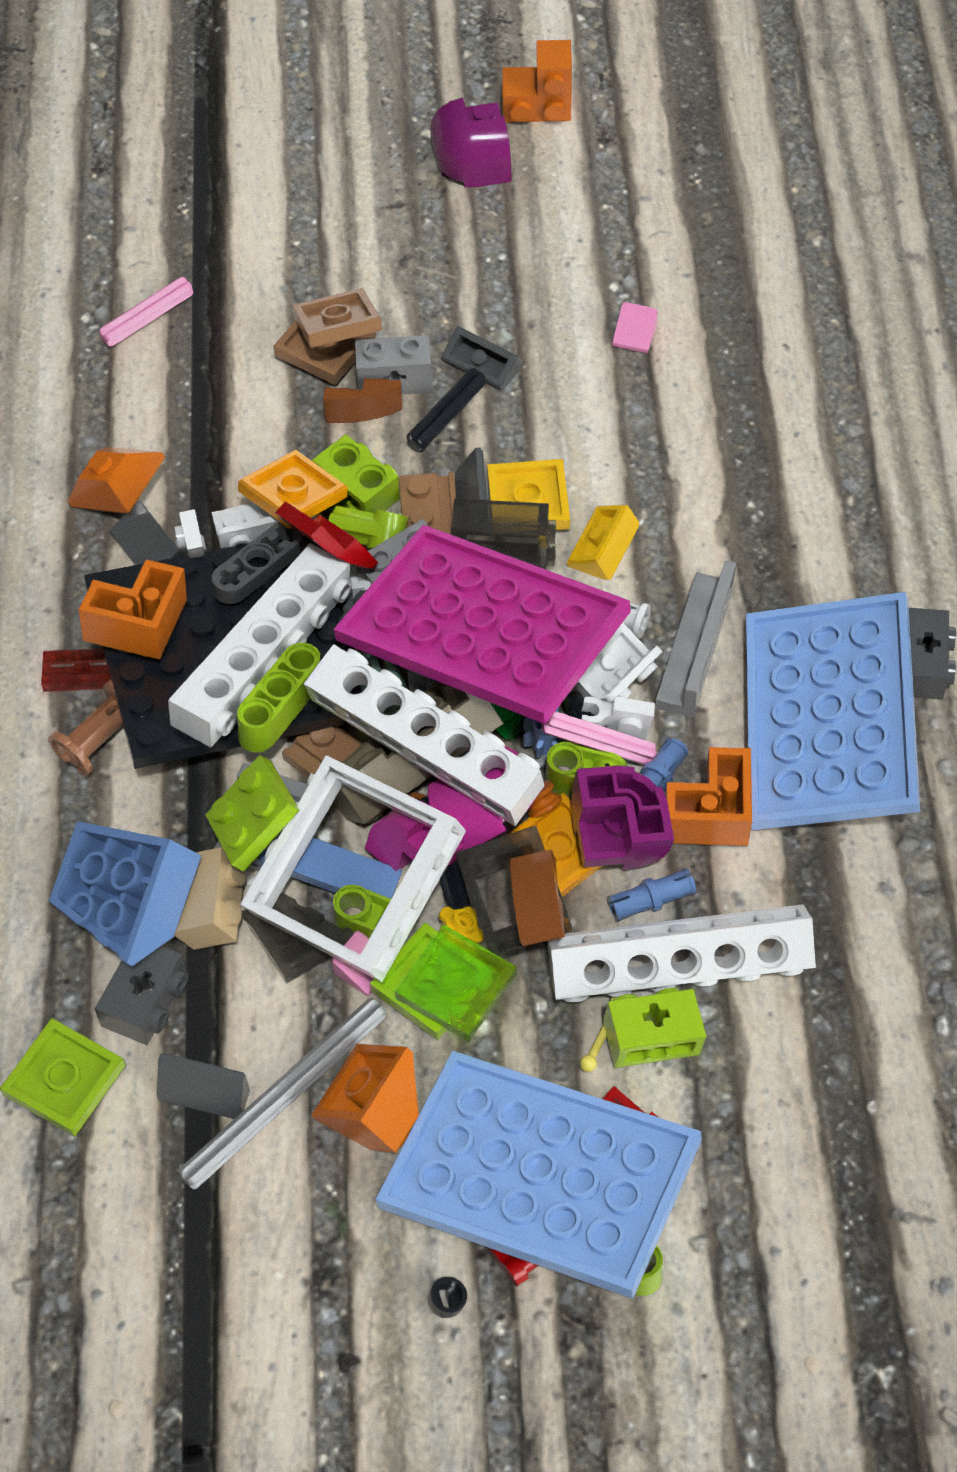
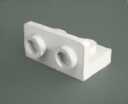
M255 503L211 512L220 549L249 544L271 526L279 522Z

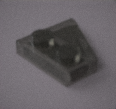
M281 892L272 908L343 946L355 933L348 927L342 929L325 920L324 914L311 907L299 905L296 899ZM248 910L242 911L243 919L286 984L332 957L261 920Z

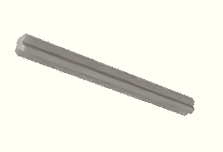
M374 998L367 999L182 1165L178 1171L181 1179L192 1189H197L383 1021L386 1017L383 1006Z

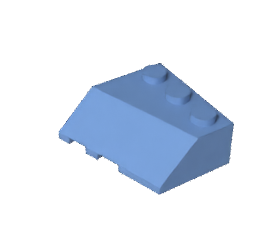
M77 821L49 902L76 924L93 934L95 939L118 954V957L126 964L134 966L174 937L201 855L170 839Z

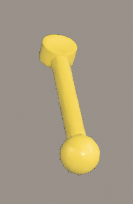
M604 1024L588 1055L580 1059L579 1064L584 1072H591L597 1066L596 1057L607 1037Z

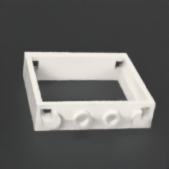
M326 755L315 775L310 774L307 783L308 787L300 801L296 802L300 811L284 827L279 838L272 841L267 848L265 862L257 876L250 879L247 883L250 888L240 905L261 920L382 983L466 830L456 818ZM342 785L431 828L361 954L272 909Z

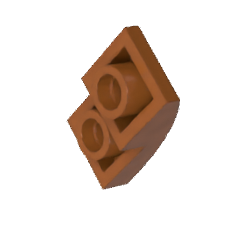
M364 378L362 390L325 388L323 402L326 423L362 422L382 418L403 409L401 380Z
M552 849L510 858L513 900L522 946L565 937L563 903L558 894L556 859Z

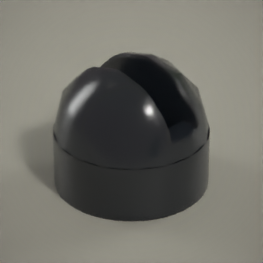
M454 1277L438 1279L434 1282L428 1294L429 1307L433 1314L440 1318H452L458 1315L467 1301L465 1286ZM445 1290V1297L449 1308L443 1306L439 1291Z

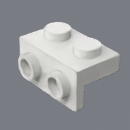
M622 623L574 687L582 693L584 698L595 697L609 703H613L615 696L627 698L632 693L628 686L635 679L642 682L658 667L654 660L663 651L658 646L648 650L633 632Z

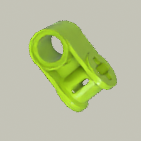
M560 742L552 746L547 753L545 781L552 780L554 784L553 792L572 796L573 781L577 769L606 767V764H609V766H627V763L621 756L612 752L598 751L570 742ZM568 766L572 770L563 771L558 769L557 767Z
M345 885L336 892L333 899L335 927L341 934L352 937L358 930L370 938L392 898L382 896L359 885ZM349 907H357L362 910L356 915H348L343 912Z

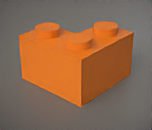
M536 40L537 67H502L503 116L505 122L571 121V40Z
M146 559L132 589L93 580L79 607L83 641L160 659L187 601L184 568Z
M709 747L706 783L667 782L666 799L674 835L673 844L748 846L752 826L751 748Z

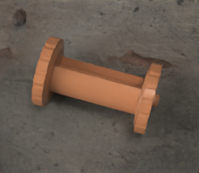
M111 679L103 686L107 699L72 733L65 736L61 732L55 731L48 737V742L56 755L65 763L69 762L75 768H78L77 772L84 777L93 771V766L88 757L123 725Z

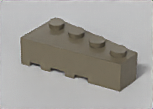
M435 681L424 691L436 702L437 708L447 714L450 710L459 713L468 720L470 728L480 734H483L484 731L491 733L503 724L491 703L438 681ZM424 726L416 735L427 736L435 730V727ZM372 737L341 762L405 794L432 776V774ZM458 747L450 756L456 758L469 748ZM342 785L334 799V803L346 820L363 824L375 821L388 808Z

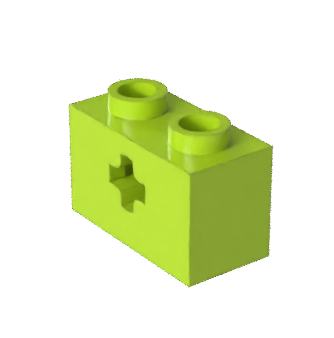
M666 988L658 991L655 995L637 997L635 994L621 995L613 999V1001H608L603 1017L614 1068L700 1055L707 1037L694 989L680 991L678 988Z

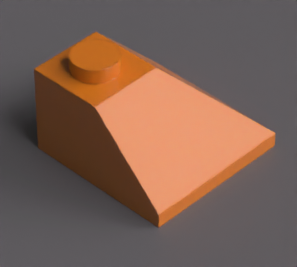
M103 447L97 450L89 460L87 466L77 479L67 502L71 507L129 513L165 459V456L162 452Z
M356 1044L311 1116L316 1121L370 1150L396 1153L404 1145L411 1131L410 1129L419 1116L413 1052L408 1047Z

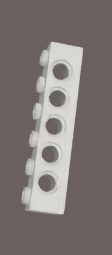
M310 543L168 700L170 725L209 747H212L221 736L228 735L236 723L237 709L282 653L293 644L306 643L308 636L315 628L320 629L326 623L330 611L337 603H343L347 599L352 589L350 563Z
M333 644L304 683L312 701L512 825H517L544 787L541 771L539 770L540 765L534 759L521 752L516 756L504 748L505 744L492 733L484 731L483 734L478 733L470 728L468 720L459 713L450 710L447 714L437 708L436 702L426 693L420 690H415L414 693L401 686V680L390 671L382 669L378 672L368 666L369 662L357 651L348 649L345 652ZM357 685L367 686L360 694H349ZM389 706H401L400 710L393 715L383 714L384 710ZM424 726L435 727V730L427 736L416 735ZM458 747L470 748L469 752L463 757L455 758L450 756ZM493 768L505 770L504 774L497 779L485 777L486 773Z
M803 904L565 933L563 938L547 941L551 983L556 1000L563 999L567 1002H581L587 1000L590 995L598 994L618 997L631 994L632 990L646 988L658 992L662 989L674 988L675 985L692 983L696 986H710L716 984L719 979L727 978L752 981L760 978L761 974L776 972L780 975L792 976L802 973L803 969L816 968L812 917ZM770 938L776 939L772 949L765 952L757 950L762 941ZM723 944L734 945L733 950L724 957L714 955L719 946ZM688 949L691 951L686 960L682 962L671 961L673 954L678 950ZM640 954L648 956L644 965L640 967L628 966V962L632 957ZM593 960L605 962L604 967L598 972L590 973L584 970L586 965Z

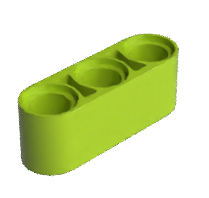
M296 643L289 646L237 709L238 738L241 746L247 751L263 752L272 747L311 699L304 683L320 663V653L312 644Z

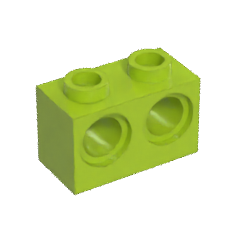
M347 434L343 435L312 459L315 464L348 486L347 498L339 502L343 507L374 513L375 510L386 511L400 500L399 476L389 464L385 463L383 465L372 455L366 445L361 442L356 443Z

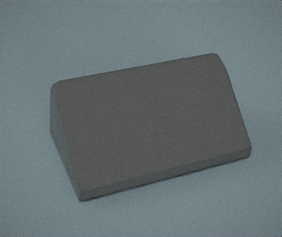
M458 325L441 356L442 360L466 372L471 368H476L485 375L484 380L487 383L501 390H504L525 363L519 356Z
M478 447L469 454L455 472L460 533L487 532V529H489L484 454L481 447Z
M141 501L136 502L130 512L125 513L110 530L112 537L134 565L144 564L146 559L159 561L181 556L179 548Z
M166 1053L159 1056L156 1092L158 1100L235 1119L244 1111L250 1093L244 1072Z

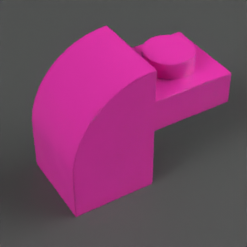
M392 810L371 827L365 849L379 861L390 865L397 871L414 860L431 828ZM461 842L447 867L461 857L465 846Z

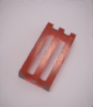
M103 649L43 651L41 676L43 692L103 689L104 684L110 680L107 665L89 664L106 662ZM74 664V666L51 667V665Z

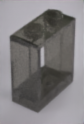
M454 498L451 535L546 570L547 566H555L556 520L549 519V503ZM472 535L538 539V544L472 540Z
M536 825L456 853L492 958L499 955L501 958L516 956L524 951L525 946H522L520 942L517 924L497 931L493 930L476 879L509 868L510 858L545 851ZM558 888V894L563 903L564 931L568 932L573 929Z

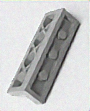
M724 561L720 578L696 572L657 694L656 709L692 718L695 717L733 592L736 571L735 562Z

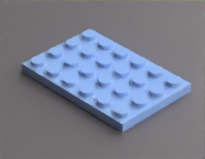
M906 592L747 613L748 748H751L752 830L920 812L909 606Z
M452 1051L375 1200L379 1209L633 1299L702 1141L701 1131Z

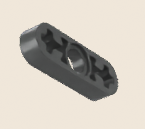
M280 522L271 526L214 570L212 574L214 597L225 604H235L244 600L302 553L303 535L294 528H287ZM255 557H261L268 560V564L263 567H253L248 564V561Z

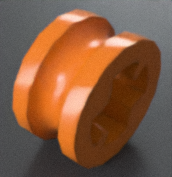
M552 780L543 781L544 787L528 810L530 817H539L555 808L561 802V795L552 791L554 788Z

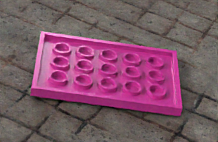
M422 525L333 630L336 641L546 724L630 614L631 608L630 600Z

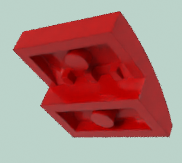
M286 501L275 512L292 528L337 558L366 568H374L378 564L376 559L355 537L320 514L313 520Z

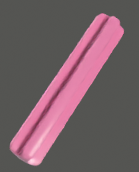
M185 277L176 279L99 329L100 338L108 347H113L193 295L192 285Z
M557 711L553 713L546 724L541 723L542 732L547 735L598 751L612 752L623 759L645 765L647 762H651L657 753L656 745L653 742Z

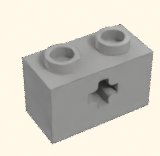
M429 335L355 340L358 390H362L364 378H385L401 380L402 395L433 393Z

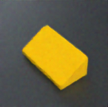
M597 506L566 563L568 567L600 579L611 580L639 527V521L629 506Z

